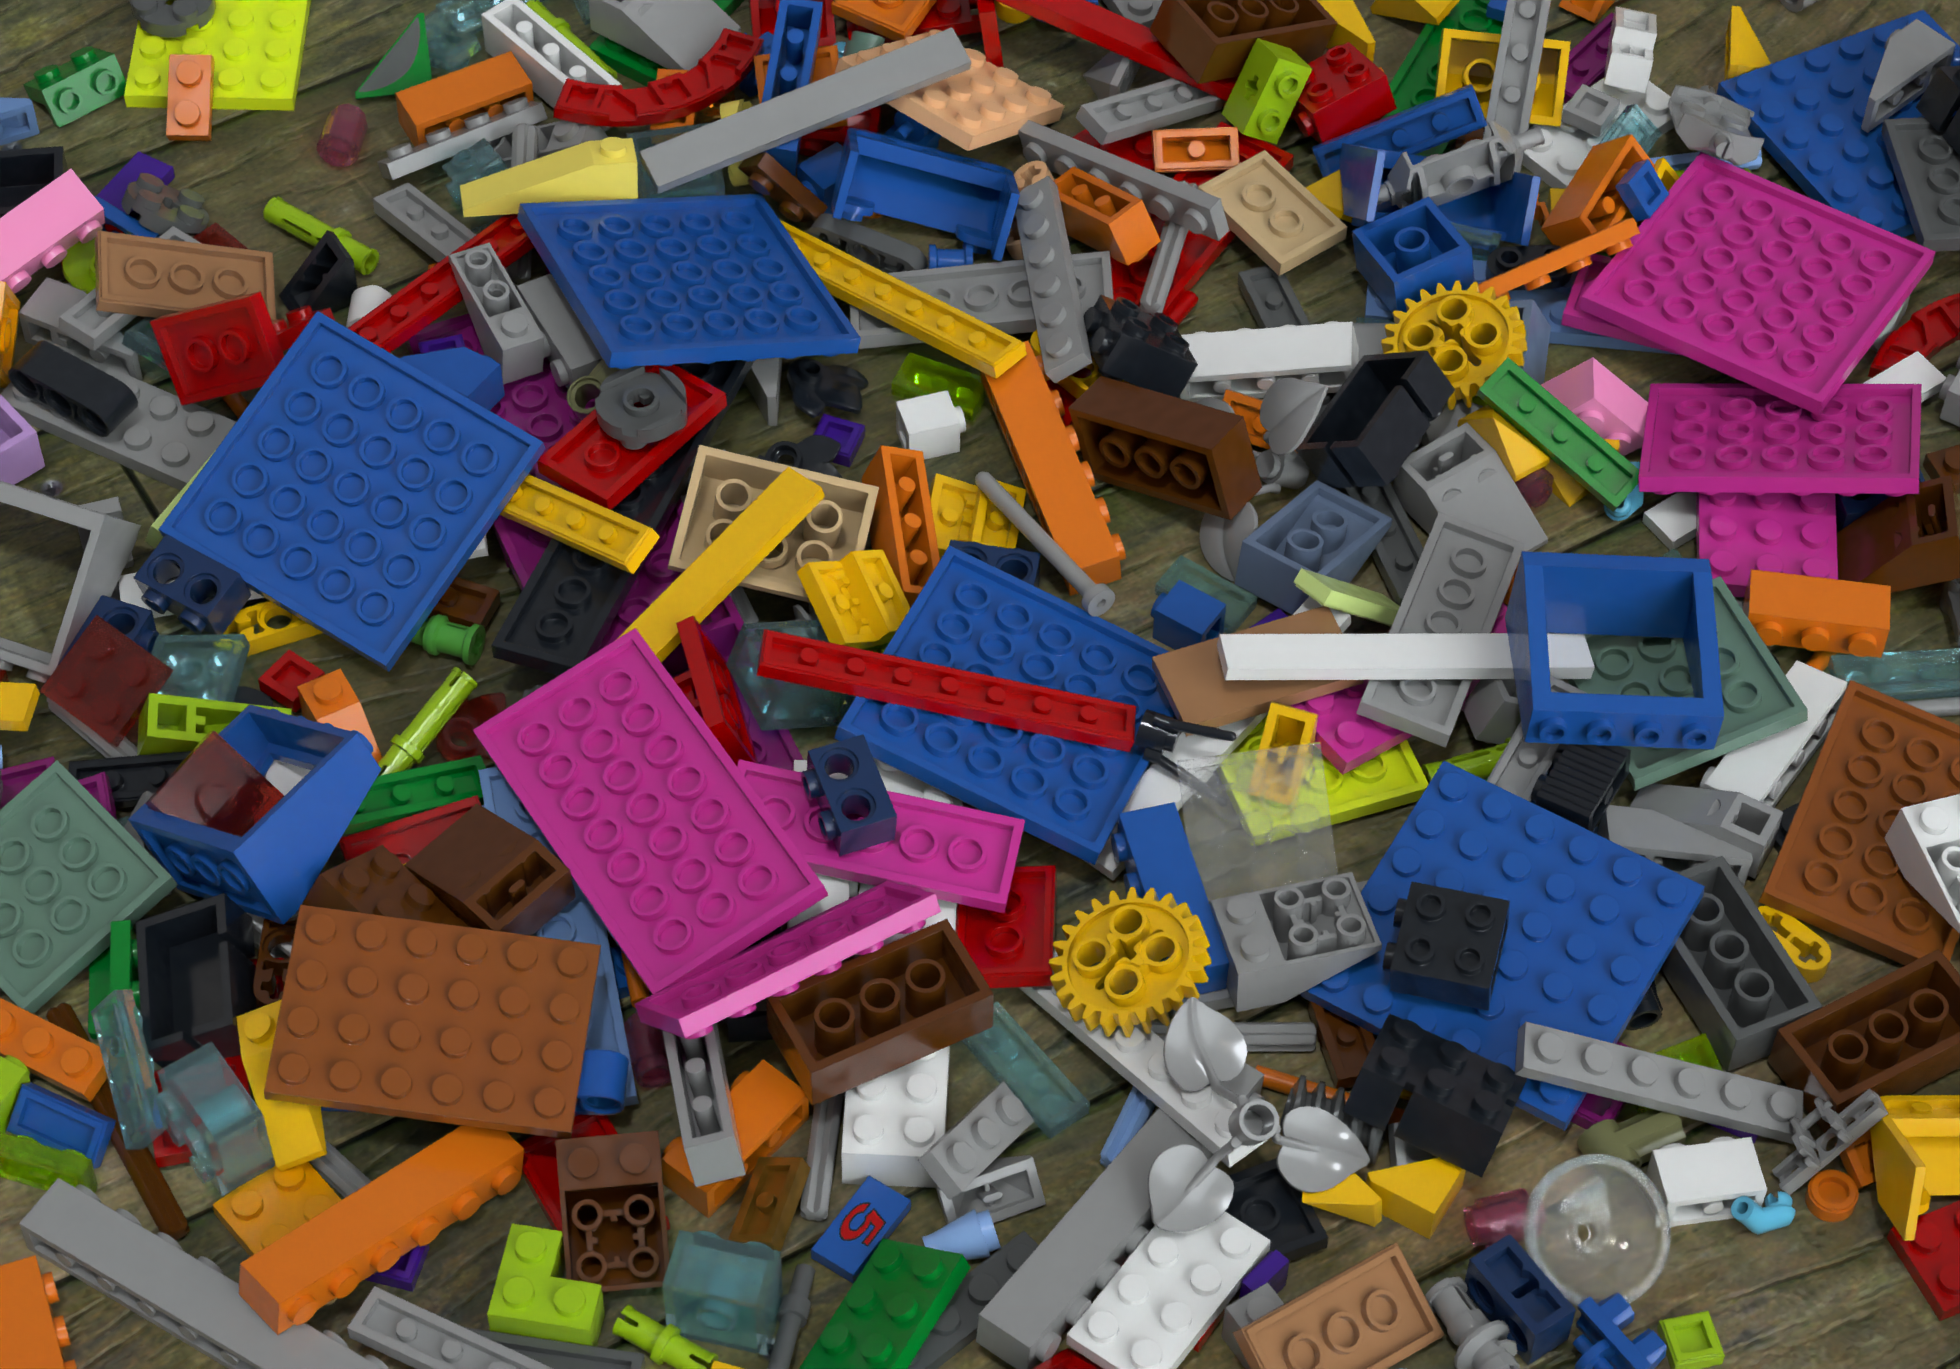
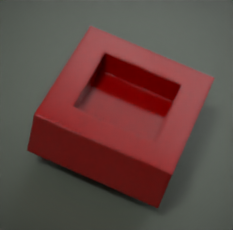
M289 649L258 678L260 691L296 713L301 708L297 686L325 675V672Z

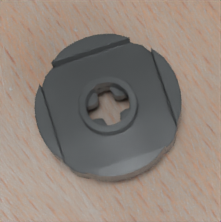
M130 0L133 17L140 21L141 28L147 33L159 37L187 35L186 28L193 27L197 23L199 29L211 20L216 7L215 0H175L172 5L166 4V1L169 0Z
M141 173L137 181L129 183L121 201L122 208L128 215L131 208H133L141 215L138 223L160 235L174 226L186 234L195 233V240L203 236L209 222V215L202 207L205 201L202 195L191 189L183 188L179 191L164 185L161 179L148 173Z
M632 366L629 369H621L608 376L600 385V395L595 399L596 417L602 430L609 436L621 440V444L625 448L637 450L646 446L647 443L659 441L683 429L687 424L686 389L682 381L672 372L659 368L660 374L645 372V366ZM639 401L643 405L650 404L642 408L634 407V403Z

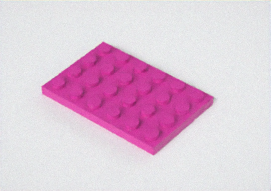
M1650 383L1639 469V492H1653L1658 495H1668L1673 492H1698L1703 495H1715L1720 492L1746 493L1753 496L1765 493H1791L1797 496H1807L1812 493H1838L1842 496H1855L1865 493L1885 494L1893 497L1905 494H1919L1922 384H1842L1821 414L1817 415L1749 384Z

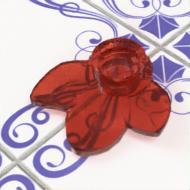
M504 693L485 694L471 700L466 698L436 736L437 749L445 759L454 761L479 755L482 758L491 759L477 739L473 729L506 709ZM461 738L467 743V746H457L451 740Z

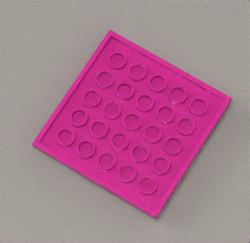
M1700 152L1670 188L1668 197L1653 215L1645 219L1638 227L1640 234L1630 238L1633 246L1618 252L1583 293L1579 309L1800 408L1820 415L1932 266L1935 251Z

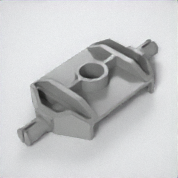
M1675 85L1668 102V107L1677 134L1690 150L1703 152L1732 162L1734 165H1742L1757 159L1764 139L1751 137L1748 130L1751 123L1750 117L1754 116V111L1717 95L1713 87L1709 90L1708 85L1702 86L1700 89Z
M1491 120L1488 121L1491 137L1483 140H1471L1461 148L1448 153L1430 155L1420 163L1412 165L1407 152H1404L1388 174V180L1380 185L1377 205L1390 200L1392 206L1397 205L1402 209L1429 196L1436 206L1485 188L1512 180L1517 160L1521 159V152L1545 144L1542 130L1537 126L1521 134L1510 135L1508 130Z

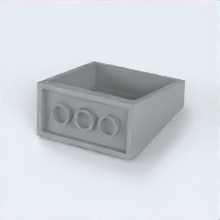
M0 480V502L91 530L53 652L49 653L0 637V669L12 671L14 664L28 668L26 677L53 685L56 677L62 678L58 663L102 595L111 598L136 543L141 525Z

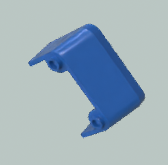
M848 128L831 201L832 218L840 220L844 218L862 222L863 216H872L874 212L955 233L956 237L963 241V248L965 245H972L973 252L978 254H987L988 249H990L992 258L1002 261L1020 193L1013 172L1005 167L863 129Z
M1342 143L1339 161L1344 215L1352 217L1351 225L1362 227L1400 209L1397 205L1392 206L1390 200L1378 205L1377 202L1380 185L1388 180L1387 176L1402 152ZM1408 154L1412 165L1420 163L1427 157ZM1514 172L1512 180L1485 188L1437 207L1459 233L1473 236L1471 244L1497 248L1498 240L1529 246L1541 177Z

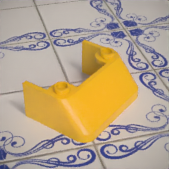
M1960 1095L1880 1096L1888 1114L1870 1128L1877 1200L1904 1241L1915 1239L1918 1215L1928 1211L1930 1196L1960 1195Z

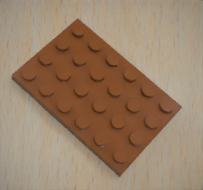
M1850 680L1759 902L1903 965H1907L1937 949L1950 962L1960 934L1904 878L1885 840V836L1901 808L1960 794V726Z
M300 905L266 1077L264 1097L267 1100L571 1139L601 945Z

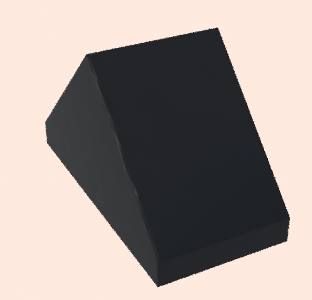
M326 231L280 293L279 297L289 311L310 305L312 311L331 308L332 313L350 306L352 293L358 289L354 260L334 232Z

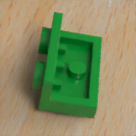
M93 46L81 48L70 55V61L60 66L54 64L39 69L34 73L35 79L23 84L31 100L46 106L54 125L63 127L124 95L126 79L114 53L97 49Z
M131 920L111 922L110 950H105L89 964L88 1032L91 1039L140 1035L137 939Z

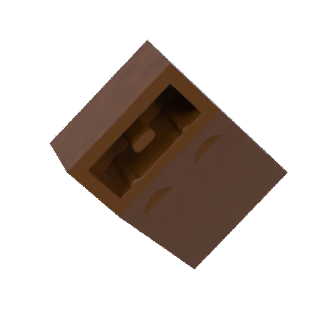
M1951 475L1919 482V494H1905L1898 497L1890 496L1837 533L1838 580L1891 586V593L1960 578V503Z
M479 804L472 807L404 865L425 886L430 888L443 904L471 928L532 936L576 898L571 871L536 838Z
M659 1131L555 1140L566 1279L601 1284L602 1292L671 1286Z

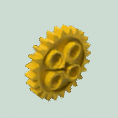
M1459 280L1455 281L1451 291H1446L1441 283H1437L1436 294L1430 295L1426 290L1421 289V301L1418 303L1406 298L1404 301L1407 312L1393 311L1395 324H1385L1384 328L1387 338L1381 339L1384 354L1426 350L1429 352L1455 389L1447 401L1449 410H1453L1456 400L1461 399L1467 408L1472 407V397L1477 395V391L1507 357L1518 366H1523V352L1528 349L1524 321L1520 320L1518 307H1510L1508 296L1504 295L1496 299L1495 289L1492 286L1481 294L1478 282H1473L1468 290H1462Z
M1130 887L1126 899L1122 900L1119 899L1114 890L1110 891L1109 904L1104 906L1097 899H1092L1091 904L1094 911L1089 915L1083 911L1076 910L1075 915L1079 924L1077 927L1072 925H1063L1061 927L1067 940L1054 941L1053 946L1058 956L1049 959V964L1054 972L1050 980L1057 992L1056 995L1063 1009H1068L1075 1022L1083 1019L1089 1031L1094 1030L1100 1024L1105 1035L1108 1037L1112 1035L1117 1026H1121L1126 1038H1129L1133 1032L1134 1025L1141 1024L1146 1034L1151 1033L1152 1020L1158 1019L1162 1024L1168 1026L1170 1019L1167 1013L1172 1009L1177 1012L1183 1004L1182 1000L1184 997L1199 999L1200 995L1194 983L1208 982V976L1204 967L1212 964L1207 950L1210 947V943L1198 915H1192L1186 902L1177 905L1171 893L1166 894L1159 900L1154 888H1150L1143 898H1139L1135 887ZM1170 957L1165 961L1159 962L1163 958ZM1134 989L1130 993L1122 995L1126 991Z

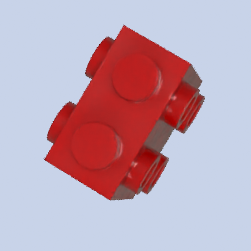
M1347 42L1330 48L1326 54L1307 63L1312 68V71L1288 121L1293 119L1305 137L1312 136L1321 144L1379 121L1384 115L1397 108L1386 74L1351 43Z

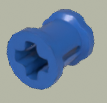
M929 244L928 269L973 264L972 245H965L964 249H937L936 244Z

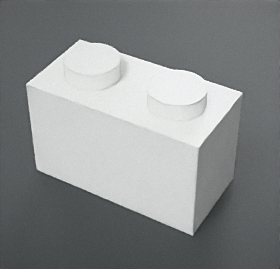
M1725 1136L1702 1144L1685 1146L1681 1143H1672L1665 1145L1660 1149L1652 1151L1646 1173V1179L1661 1228L1732 1219L1734 1217L1731 1213V1206L1737 1198L1741 1196L1750 1197L1762 1207L1767 1192L1751 1137L1733 1139L1732 1137Z

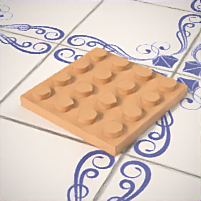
M930 30L929 33L909 36L905 40L885 43L882 46L861 50L858 53L841 57L838 60L835 74L939 33L941 30ZM964 48L971 60L969 70L886 103L966 151L1018 135V130L1028 120L1043 126L1060 120L1065 105L1051 98L1052 95L1047 90L1028 85L1018 79L1019 76L1016 72L986 62V57L983 53L970 48Z

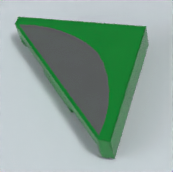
M418 13L356 90V99L393 96L396 92L432 80L424 13Z

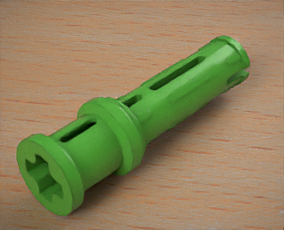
M438 614L425 620L411 642L422 645L428 654L435 656L440 653L460 657L465 664L473 666L482 654L486 633L482 625L473 624L471 627L449 622L448 616Z

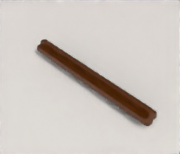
M61 1003L57 1007L48 1010L46 1017L49 1022L91 1042L70 1004ZM108 1076L91 1101V1104L96 1112L116 1120L110 1139L159 1231L171 1236L174 1240L185 1237L190 1229L188 1221L112 1080Z

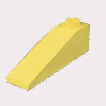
M608 137L603 140L587 141L460 185L463 217L518 214L520 203L638 199L637 158L633 138Z

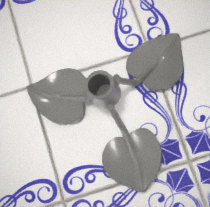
M1283 378L1276 381L1268 389L1260 408V422L1267 430L1263 440L1270 445V449L1262 453L1253 450L1259 476L1267 484L1262 485V488L1255 496L1269 492L1279 494L1281 487L1296 490L1301 488L1307 481L1309 467L1294 450L1302 443L1314 423L1329 389L1328 386L1296 378ZM1208 397L1195 402L1235 414L1232 407L1221 399ZM1246 502V505L1232 520L1205 513L1200 526V545L1207 562L1218 574L1231 581H1235L1242 541L1258 528V515L1250 502Z
M1195 997L1189 998L1181 1005L1170 1021L1164 1040L1163 1058L1169 1076L1176 1085L1187 1092L1199 1091L1210 1084L1214 1093L1236 1104L1237 1108L1231 1113L1228 1121V1128L1232 1138L1214 1153L1209 1160H1207L1205 1154L1199 1148L1188 1144L1172 1146L1161 1152L1154 1160L1148 1174L1147 1186L1152 1221L1157 1228L1170 1232H1187L1209 1225L1223 1215L1232 1200L1234 1185L1230 1176L1215 1166L1240 1145L1253 1146L1269 1138L1275 1144L1281 1145L1276 1158V1164L1281 1176L1290 1186L1307 1193H1317L1333 1188L1369 1163L1370 1159L1365 1148L1351 1129L1336 1116L1318 1107L1302 1106L1289 1111L1282 1122L1283 1136H1281L1279 1115L1271 1103L1261 1099L1248 1102L1244 1094L1238 1095L1220 1084V1082L1235 1078L1242 1071L1247 1058V1045L1238 1027L1226 1016L1209 1008Z

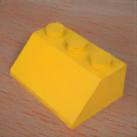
M1444 28L1441 32L1435 98L1472 84L1486 119L1501 34ZM1544 39L1529 124L1561 126L1571 44L1569 41Z

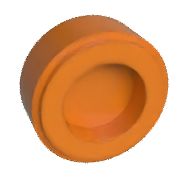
M1833 1169L1822 1170L1810 1179L1805 1193V1202L1810 1212L1817 1218L1827 1222H1840L1852 1215L1858 1201L1859 1191L1854 1180L1844 1172Z

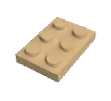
M1265 150L1198 186V190L1221 199L1229 229L1279 276L1346 239L1347 226Z

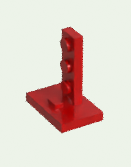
M937 0L911 35L916 36L926 32L929 33L930 30L944 31L953 27L957 36L982 32L986 62L1004 68L994 0ZM978 9L979 14L971 15L970 10ZM846 20L849 41L851 40L852 32L858 31L885 38L884 44L895 42L890 38Z
M261 291L160 316L150 321L180 403L183 406L262 387L285 356L283 351L293 345L317 311H312L311 306L307 305L287 312L285 314L287 321L284 318L272 321ZM331 308L317 310L335 321Z
M694 616L677 622L676 625L689 671L674 677L673 680L700 717L704 719L708 728L736 766L739 759L758 763L730 666Z

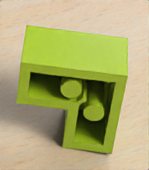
M511 1224L487 1313L490 1331L597 1347L605 1317L602 1285L562 1278L565 1268L562 1231Z

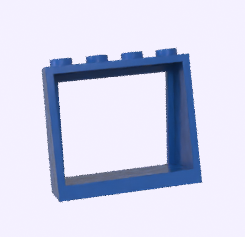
M1522 551L1505 615L1524 742L1714 750L1724 719L1713 581L1709 559ZM1547 633L1683 638L1694 698L1551 692Z
M250 704L128 820L159 864L177 882L178 886L176 887L178 890L205 899L225 893L245 912L284 925L300 908V905L303 903L380 773L381 768L371 754L373 752L371 743L363 734L356 730L348 731L334 727L330 723L322 724L308 720L300 715L296 717L281 713L274 708L269 710ZM274 760L311 770L242 837L230 834Z

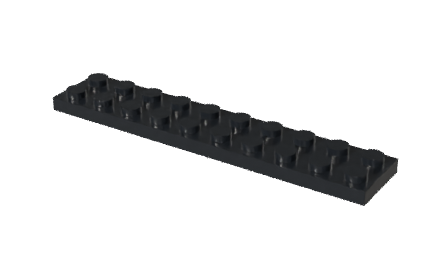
M732 360L716 361L712 364L700 362L674 364L725 392L727 406L618 503L612 511L653 528L660 536L691 479L699 445L709 446L754 361ZM552 538L491 645L493 658L561 675L596 653L650 552L635 573L631 574Z

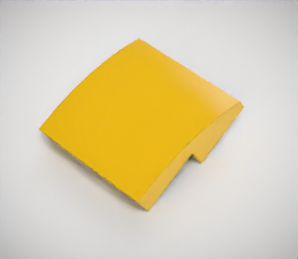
M938 473L935 474L931 482L929 494L940 559L949 547L950 540L973 541L983 545L1010 549L1016 548L1019 530L976 485ZM998 481L1024 507L1027 490Z
M883 549L851 551L840 561L808 562L797 571L830 643L859 649L889 643L910 610L908 601Z

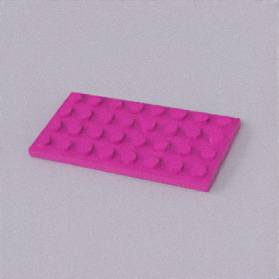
M636 628L473 729L477 739L560 861L570 869L573 880L652 995L732 958L828 896L820 879Z

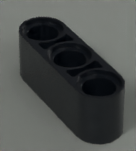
M44 340L39 341L8 371L11 383L24 396L100 437H107L138 407V400L135 394L122 381Z

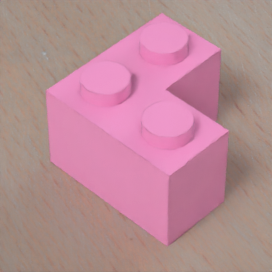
M1592 357L1541 384L1543 388L1603 439L1619 440V453L1625 456L1642 447L1648 402L1595 358Z

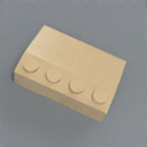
M699 445L668 569L683 573L787 467H790L821 486L825 498L738 586L810 602L797 571L808 562L840 561L851 551L865 550L879 487Z

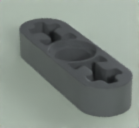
M829 213L821 214L807 231V234L885 273L922 270L928 266L925 255L917 247L849 220L832 218V214ZM860 245L867 247L874 255L865 251Z

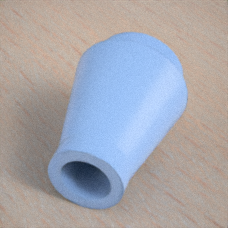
M973 1209L934 1233L922 1237L925 1247L963 1254L966 1260L989 1258V1252L1001 1249L989 1209L976 1213V1210Z

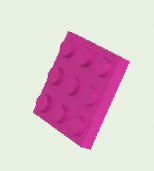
M1696 492L1697 559H1709L1712 579L1721 576L1734 597H1744L1751 569L1838 580L1835 493H1812L1807 496H1797L1791 493H1765L1753 496L1746 493L1720 492L1715 495H1703Z

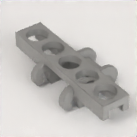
M1869 1088L1839 1114L1831 1109L1833 1105L1829 1100L1825 1102L1817 1097L1814 1100L1817 1108L1802 1120L1793 1117L1791 1124L1794 1128L1792 1130L1794 1135L1791 1138L1796 1150L1772 1169L1773 1174L1781 1182L1778 1184L1780 1189L1791 1195L1885 1117L1888 1112L1877 1093ZM1822 1118L1832 1127L1815 1141L1809 1128ZM1837 1136L1836 1146L1832 1150L1826 1151L1828 1141L1832 1137Z

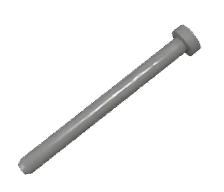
M979 472L975 477L976 486L1083 597L1082 607L1091 616H1100L1107 612L1114 603V592L1104 583L1096 584L990 473Z

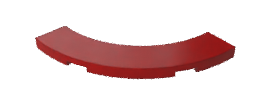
M723 28L712 48L698 60V65L684 74L678 72L662 79L650 81L647 87L623 89L622 85L594 84L567 78L555 105L553 118L594 126L630 127L663 123L685 117L710 106L734 90L755 65L754 56L760 55L764 39Z
M1960 293L1935 301L1911 315L1909 321L1896 331L1894 330L1878 350L1870 367L1868 377L1873 378L1917 351L1929 361L1942 349L1960 340Z

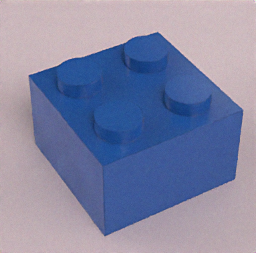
M1429 196L1352 231L1356 268L1392 313L1394 310L1407 312L1404 301L1406 298L1417 303L1421 301V289L1426 290L1430 295L1436 294L1437 283H1441L1446 291H1451L1456 280L1460 281L1462 290L1468 289L1475 282L1471 246Z

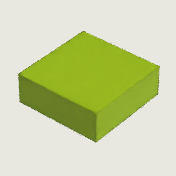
M1709 1311L1659 1320L1657 1331L1659 1337L1667 1346L1666 1356L1671 1369H1701L1723 1364L1725 1354Z

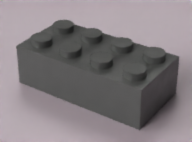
M1720 856L1678 872V874L1705 886L1704 896L1663 963L1661 970L1728 1072L1769 1056L1778 1029L1823 1006L1725 858Z

